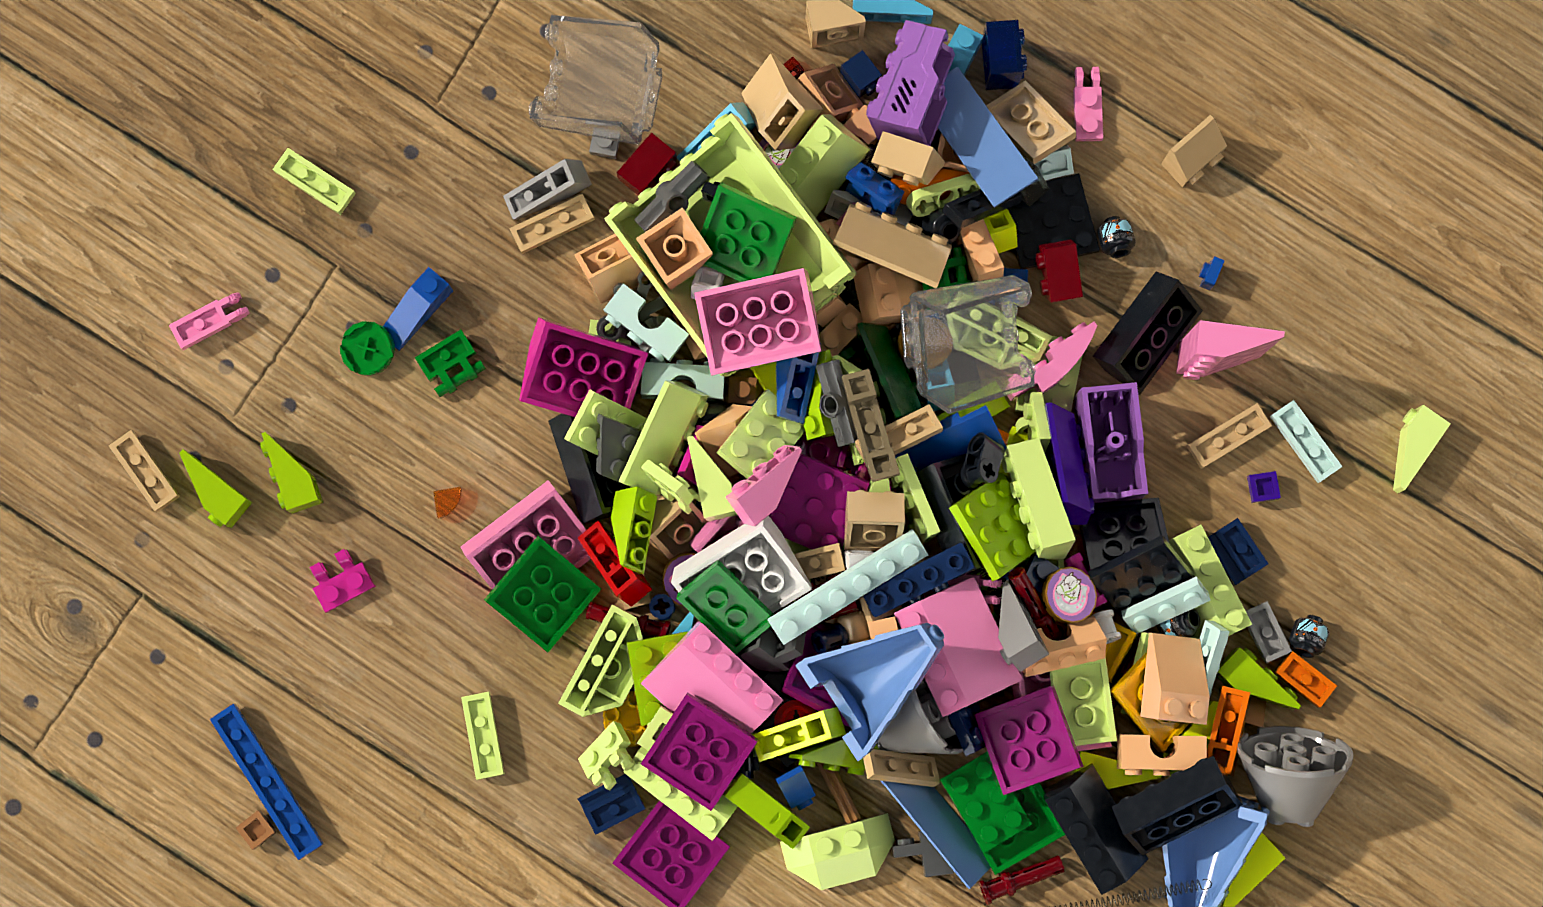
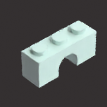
M623 283L603 309L608 314L605 319L616 328L622 325L630 331L627 336L638 345L644 342L651 347L649 353L660 362L664 358L670 362L688 339L689 333L668 317L658 328L648 329L643 327L638 320V316L646 301Z
M651 358L649 362H645L641 383L642 399H657L665 381L688 380L695 385L696 390L709 396L706 402H724L725 376H720V374L711 376L708 361L704 362V365H693V361L677 360L676 364L666 363L665 359L660 362L656 358Z

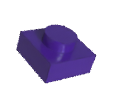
M1276 471L1247 476L1251 503L1281 498Z

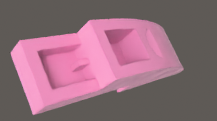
M1095 321L1089 325L1083 322L1071 330L1073 335L1065 340L1061 336L1048 345L1050 349L1045 354L1049 363L1043 360L1031 368L1033 373L1025 378L1020 374L1009 381L1010 387L1005 393L1010 401H1013L1032 388H1035L1037 392H1042L1043 395L1062 380L1087 349L1097 328Z

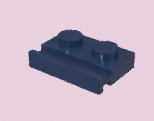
M1238 518L1208 537L1233 586H1236L1268 565V562Z
M624 774L616 778L617 783L611 790H607L602 785L577 798L595 835L646 809L628 775Z

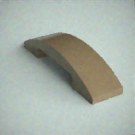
M866 369L843 375L842 381L848 406L872 482L900 475L894 451L890 446L876 399L877 394L870 370Z

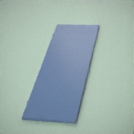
M958 66L948 72L944 82V96L947 100V105L938 129L995 208L1037 181L1038 177Z
M881 781L968 889L972 888L991 867L969 829L935 787Z

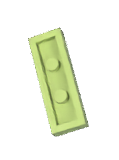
M287 148L273 168L275 173L339 215L343 213L356 194L354 190L289 148Z
M490 692L461 697L476 780L505 774Z

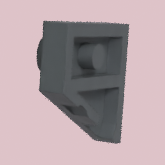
M598 414L597 422L600 424V438H597L598 458L596 459V472L619 482L642 430Z

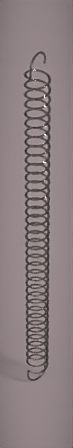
M1197 879V889L1194 884V881L1191 880V888L1188 881H1186V890L1183 883H1180L1181 892L1178 887V884L1175 883V891L1172 884H1170V893L1167 886L1165 885V895L1162 890V887L1160 886V896L1158 894L1156 887H1154V896L1151 889L1149 888V898L1146 890L1144 889V899L1142 897L1140 890H1138V899L1135 891H1133V900L1131 898L1130 893L1128 892V902L1125 897V894L1122 893L1123 904L1119 894H1117V903L1114 898V895H1112V905L1108 896L1106 897L1107 906L1105 904L1103 897H1101V904L1103 907L1104 902L1105 907H1108L1109 901L1110 906L1113 907L1114 899V902L1118 907L1119 900L1121 905H1124L1125 898L1126 903L1129 905V896L1132 903L1134 904V895L1138 903L1140 902V895L1142 900L1145 902V894L1147 896V899L1150 901V892L1154 900L1156 899V893L1158 895V898H1161V891L1163 893V896L1166 898V889L1169 896L1171 897V887L1175 896L1177 895V888L1179 893L1182 895V886L1185 893L1187 894V884L1191 893L1193 892V885L1195 890L1198 892V883L1201 890H1207L1209 888L1202 889L1201 884ZM1096 898V907H1098V904L1101 907L1098 898ZM1091 899V907H1092V903H1093V906L1095 907L1094 902H1093V899ZM1086 900V901H1085L1086 907H1087V905H1088V907H1090L1089 904H1088V901ZM1080 901V907H1084L1082 901Z

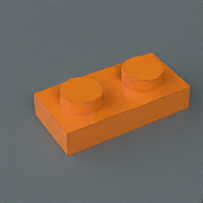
M1293 651L1286 656L1274 672L1275 675L1318 708L1322 707L1337 687L1336 684Z

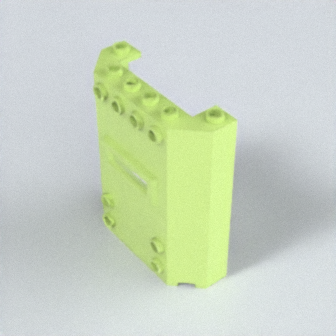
M732 113L718 118L714 123L715 127L710 130L714 136L705 139L701 143L702 148L696 153L686 155L680 161L681 165L674 171L670 170L664 173L659 178L660 182L655 187L647 188L641 192L637 202L634 204L626 201L623 203L619 202L609 210L610 214L604 218L706 357L707 353L696 300L691 298V286L695 274L670 290L636 238L645 233V231L634 220L656 198L655 193L658 186L663 182L672 181L691 161H695L709 175L710 178L707 182L712 184L714 182L725 183L797 217L775 274L802 268L807 270L816 313L842 293L846 288L844 283L847 280L853 279L857 274L838 247L832 245L833 241L740 118ZM704 184L688 199L689 204L685 211L699 233H701L711 206V202L704 200L701 190ZM725 275L722 286L740 282ZM737 370L720 374V376L728 377L736 373Z

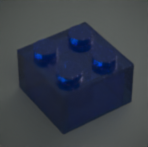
M1018 20L986 22L981 43L986 91L1013 89L1019 85L1021 79H1024V71H1027L1026 54H1022V45L1025 43L1024 29H1019Z

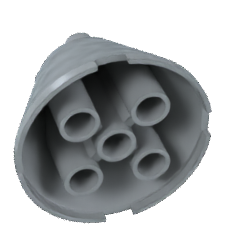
M923 678L918 688L912 690L898 715L892 719L877 742L879 750L899 753L958 754L963 752V748L948 715L942 717L925 678Z
M1291 726L1258 728L1257 734L1249 737L1248 733L1243 734L1237 745L1239 757L1260 808L1266 807L1269 809L1268 822L1274 825H1282L1286 822L1297 823L1303 827L1313 826L1314 820L1319 816L1351 767L1354 756L1350 746L1338 738L1336 742L1324 738V732Z

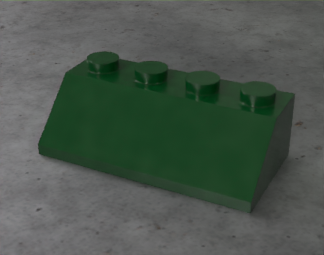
M863 322L856 324V349L859 351L858 354L864 369L870 370L873 382L876 381L878 384L880 397L877 399L884 410L887 423L890 424L925 407L926 405L920 404L917 397L920 394L914 380L910 381L908 373H910L908 364L900 358L896 336L890 335L887 326Z

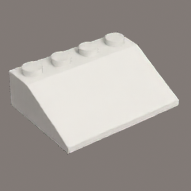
M769 516L756 526L743 524L674 567L671 580L672 585L680 592L719 560L773 613L812 590L811 583L783 534Z

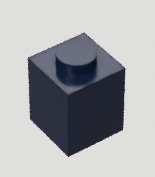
M863 50L841 65L840 73L859 98L864 94L869 96L876 91L878 79L882 77V74Z

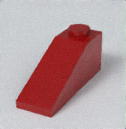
M600 521L595 522L578 537V540L616 597L632 607L652 590L643 574L620 565L616 541Z

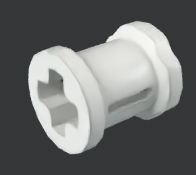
M1105 610L1091 615L1096 618L1107 638L1106 644L1121 639V633L1117 632L1112 618L1114 616L1113 610Z

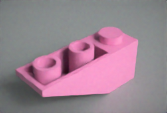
M784 445L778 448L773 453L774 457L767 463L759 464L753 469V475L747 480L739 481L732 487V492L726 496V499L744 524L756 526L777 508L802 452L800 447Z

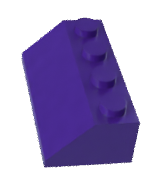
M1049 402L1045 404L1051 440L1045 456L1070 526L1086 525L1090 515L1094 513V501L1092 497H1089L1087 490L1090 487V478L1088 472L1084 473L1085 450L1080 448L1079 440L1081 439L1080 424H1076L1074 413Z

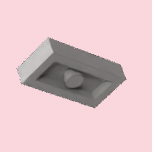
M1268 601L1246 611L1252 623L1247 628L1264 663L1271 662L1292 652Z

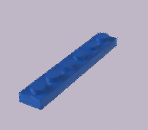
M232 704L210 718V721L296 858L301 860L324 845L237 705Z

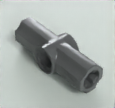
M691 161L672 181L663 182L658 186L655 193L656 198L634 220L646 232L681 208L686 211L689 204L688 199L710 178L709 175L695 161Z
M839 359L816 365L824 394L820 399V409L824 416L831 419L838 447L855 443L858 438L843 386V374Z

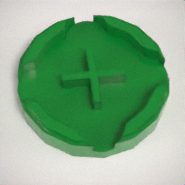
M367 321L356 323L345 331L342 337V345H340L342 360L351 371L360 375H375L383 372L390 365L394 357L395 344L392 335L384 326L378 323Z

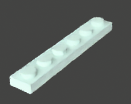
M913 529L771 616L768 618V621L784 645L928 556V553Z

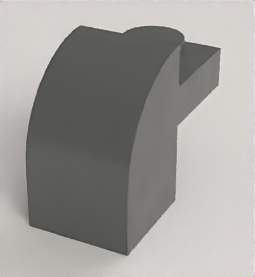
M768 628L739 652V657L760 670L769 672L790 670L791 660L803 655L806 631L783 645L777 634Z
M918 831L919 842L915 843L914 838L898 839V845L892 846L894 858L921 855L925 877L954 874L953 869L922 831Z

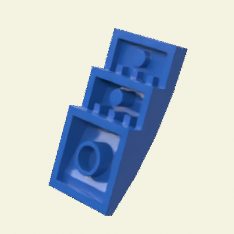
M985 405L963 417H960L957 412L941 420L943 432L896 454L895 458L908 453L914 470L917 472L933 463L967 454L970 440L979 432L985 433L1004 447L1005 450L1006 445Z

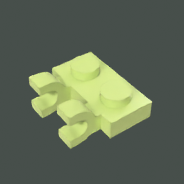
M1031 392L1028 403H1025L1023 407L1024 417L1018 419L1015 424L1017 434H1022L1028 428V440L1039 438L1044 453H1046L1051 436L1042 392Z
M648 459L642 465V470L661 488L662 495L670 502L676 498L681 510L688 515L692 511L689 504L694 499L700 502L699 494L693 489H688L690 485L679 475L676 477L671 476L673 473L664 464L660 463L657 466Z
M613 721L578 758L587 778L592 780L595 786L603 783L607 790H611L617 783L608 769L610 765L617 767L621 764L622 768L628 771L635 764L626 750L631 742L621 723Z

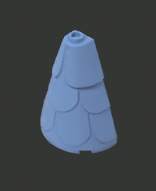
M919 624L875 635L874 639L842 646L841 649L807 657L795 665L810 689L822 685L825 687L851 727L852 731L842 738L857 761L873 750L892 719L900 712L912 690L918 688L944 646V634L935 624Z
M1239 796L1243 803L1239 809L1163 845L1162 850L1166 869L1164 880L1168 906L1220 907L1229 894L1228 888L1245 864L1246 857L1266 827L1270 813L1269 809L1262 807L1259 810V803Z

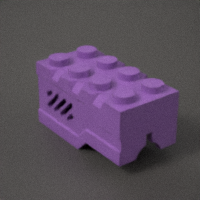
M905 20L903 28L898 30L895 38V44L898 47L896 51L889 53L886 60L888 72L878 79L876 85V92L879 93L878 97L869 102L866 115L878 140H880L884 131L931 146L947 105V100L944 96V82L955 57L953 48L943 43L947 42L949 38L947 30Z
M1137 382L1081 388L1074 396L1078 424H1080L1081 439L1079 442L1081 448L1085 450L1084 473L1088 472L1090 478V487L1087 489L1089 497L1093 498L1094 503L1142 499L1149 493L1143 453L1144 437Z

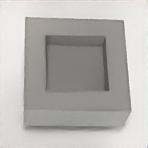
M594 126L589 149L590 155L616 159L621 131Z

